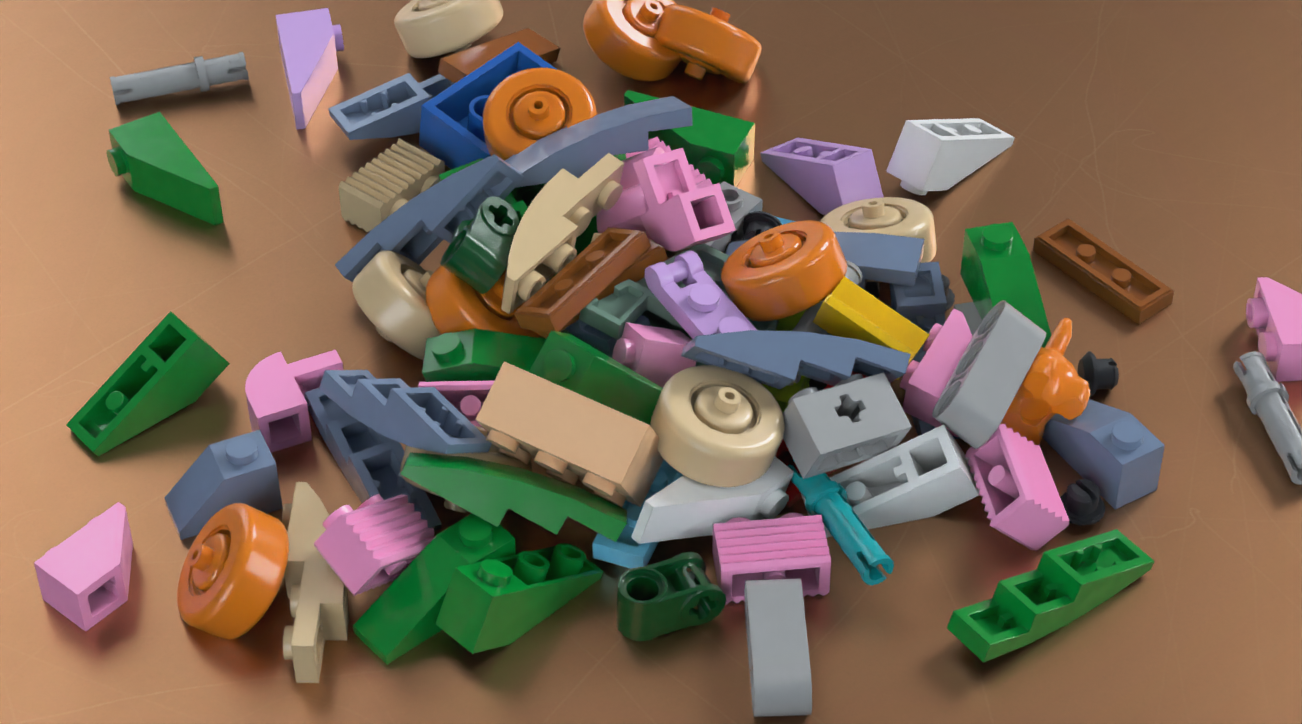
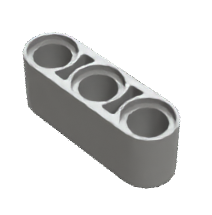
M1005 300L997 303L978 326L937 401L932 416L974 449L981 447L991 438L1002 422L1045 340L1046 332Z
M801 579L745 580V622L753 716L811 715L812 680Z

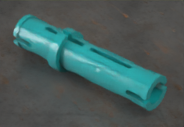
M789 464L788 467L794 471L791 481L806 499V510L810 515H822L824 526L859 572L863 582L867 585H876L886 580L887 577L877 565L881 564L884 570L891 574L894 569V562L886 555L847 502L848 495L840 483L837 484L836 481H831L826 472L803 479L795 467Z

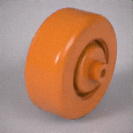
M593 0L585 13L583 21L587 42L602 62L623 76L647 82L664 79L681 62L680 53L662 46L654 36L664 9L670 4L677 3L674 0Z
M670 4L664 9L654 36L662 46L680 53L681 61L687 63L684 73L700 81L703 80L707 72L713 75L723 74L725 78L735 82L746 83L750 80L762 53V46L757 39L728 23L731 15L712 7L710 14L688 6Z
M531 68L510 75L494 88L483 110V129L490 156L495 154L505 161L511 156L522 152L541 138L565 127L568 128L593 118L597 115L594 99L581 81L561 70Z
M796 221L762 232L738 247L725 261L721 270V281L730 300L746 318L748 317L752 321L760 322L773 321L800 313L825 299L828 294L835 290L846 275L847 262L831 227L819 221Z
M440 266L429 278L425 294L426 304L430 310L432 321L440 334L455 333L475 328L540 337L539 334L530 329L520 328L514 313L526 301L511 314H507L501 309L506 269L495 285L485 294L479 293L443 266Z
M244 503L227 505L208 520L195 538L186 556L178 582V611L188 625L220 638L235 639L250 631L260 621L279 590L288 562L289 538L283 523L277 518Z

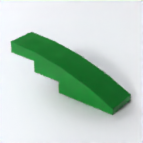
M410 452L401 471L402 476L497 527L508 509L556 535L567 516L614 542L618 540L627 524L626 509L575 485L520 467L464 456Z
M1117 529L1043 552L1037 569L999 581L992 599L954 610L947 629L980 660L986 662L1024 647L1086 614L1150 571L1154 560Z

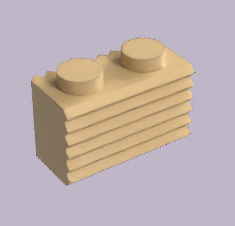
M399 139L397 144H392L390 149L386 148L384 154L379 153L378 158L373 157L371 163L367 162L364 168L360 167L358 172L354 171L352 177L348 176L345 182H340L339 196L343 219L345 221L349 220L352 225L356 223L359 229L363 227L366 233L371 231L409 200L439 183V174L445 172L444 161Z

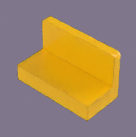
M845 276L832 294L827 295L813 320L816 325L832 336L859 339L909 353L911 355L908 365L930 335Z

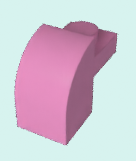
M683 148L648 156L633 163L649 211L641 215L640 218L650 237L657 244L663 246L665 250L673 252L718 240L736 231L720 184L717 183L697 189Z
M336 350L289 364L286 363L280 351L266 357L250 371L246 379L245 392L252 432L256 430L261 431L271 453L312 440L305 392L320 387L325 370H343V362Z

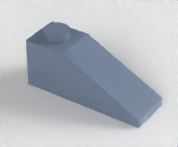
M1089 399L1087 407L1080 416L1069 420L1056 414L1046 424L1042 438L1079 475L1095 483L1100 488L1101 496L1115 510L1157 490L1165 445L1131 413Z

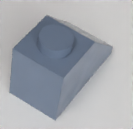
M260 430L208 445L164 497L166 507L180 540L198 535L216 512L233 503H244L264 513L283 509L277 465Z

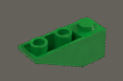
M560 543L556 546L533 551H523L519 554L496 559H485L481 562L455 567L435 624L472 654L510 645L601 579L604 571L586 559V555L581 549L567 543Z

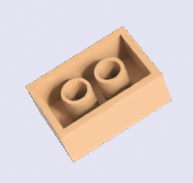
M505 361L475 419L489 433L486 440L499 447L501 454L513 457L528 465L532 458L535 463L547 469L546 474L572 485H575L578 479L582 480L584 485L594 490V495L620 507H623L625 500L637 506H642L664 460L657 450L659 437L649 424Z

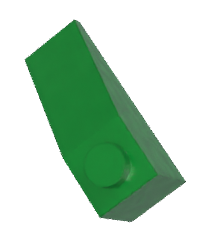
M627 90L624 94V106L660 98ZM692 107V126L648 132V140L658 136L660 142L664 141L666 146H670L671 151L683 148L688 164H692L695 170H699L700 174L704 173L706 179L710 178L712 184H721L724 181L737 187L754 160V122Z
M160 112L109 129L112 149L106 152L109 165L115 176L122 175L133 191L215 226L224 223L218 185Z
M1014 223L990 224L965 229L960 275L981 319L983 320L997 303L1005 300L1046 332L1045 340L1041 346L1045 348L1051 337V332L1030 254Z
M170 311L66 426L93 453L101 456L195 402L230 363L200 335Z
M475 328L455 333H444L426 339L422 374L426 382L494 381L504 361L529 372L546 339Z
M553 330L550 331L529 370L534 375L651 425V418L663 389L575 336Z
M473 513L443 530L433 538L353 625L354 634L386 665L442 630L435 623L455 567L481 562L485 559L515 555V537L500 524L497 527Z

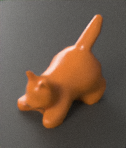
M1067 317L1061 319L1045 348H1040L1000 423L1005 424L1007 428H1012L1014 433L1019 432L1021 437L1026 436L1027 441H1033L1034 445H1040L1046 424L1054 415L1059 414L1066 419L1072 420L1080 416L1088 404L1090 396L1088 382L1078 376L1073 364L1063 356L1072 337V321Z

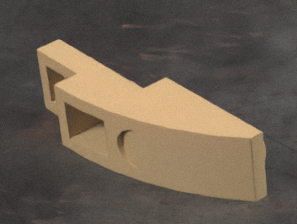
M608 153L579 178L562 168L533 199L513 237L503 288L501 307L503 311L511 314L577 256V250L575 249L576 237L586 230L591 219L602 209L606 211L611 209L622 194L623 186L620 185L624 167L622 161Z
M296 482L292 504H284L282 512V523L286 528L289 538V555L284 576L287 596L290 598L291 616L295 617L294 626H285L283 655L285 660H293L296 683H319L325 640L347 641L349 611L345 584L314 546V542L326 531L322 524L329 516V513L321 499L307 482Z

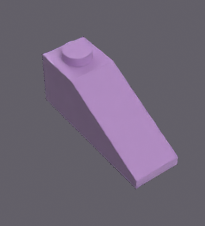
M328 8L276 15L280 53L296 130L305 129L338 70L336 51L344 50L340 24L332 25Z
M797 137L760 153L764 164L823 215L851 202L884 197L872 149Z

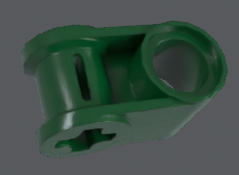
M492 196L486 198L479 205L475 217L471 220L462 221L456 227L452 240L442 256L441 266L479 293L485 294L501 277L507 266L513 237L520 223L513 207L499 197Z
M681 553L671 559L644 567L632 568L622 574L619 578L617 591V628L623 636L631 640H652L666 633L689 626L703 625L712 621L724 609L726 596L718 585L710 582L705 574L707 569L706 563L698 553Z

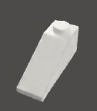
M980 118L906 120L886 172L902 180L900 186L914 194L926 195L927 191L948 190L1011 147L1015 137Z
M944 424L830 477L831 481H836L837 484L840 483L846 490L848 495L847 502L867 529L933 517L979 496V489L976 488V481L973 480L974 476L970 473L971 469L967 465L968 461L965 458V454ZM824 526L826 538L832 537L830 532Z
M774 457L770 468L763 476L749 484L737 487L710 486L683 475L645 500L631 538L638 544L707 536L713 535V524L726 523L733 518L743 517L749 520L774 519L789 500V495L785 492L794 471L777 457Z

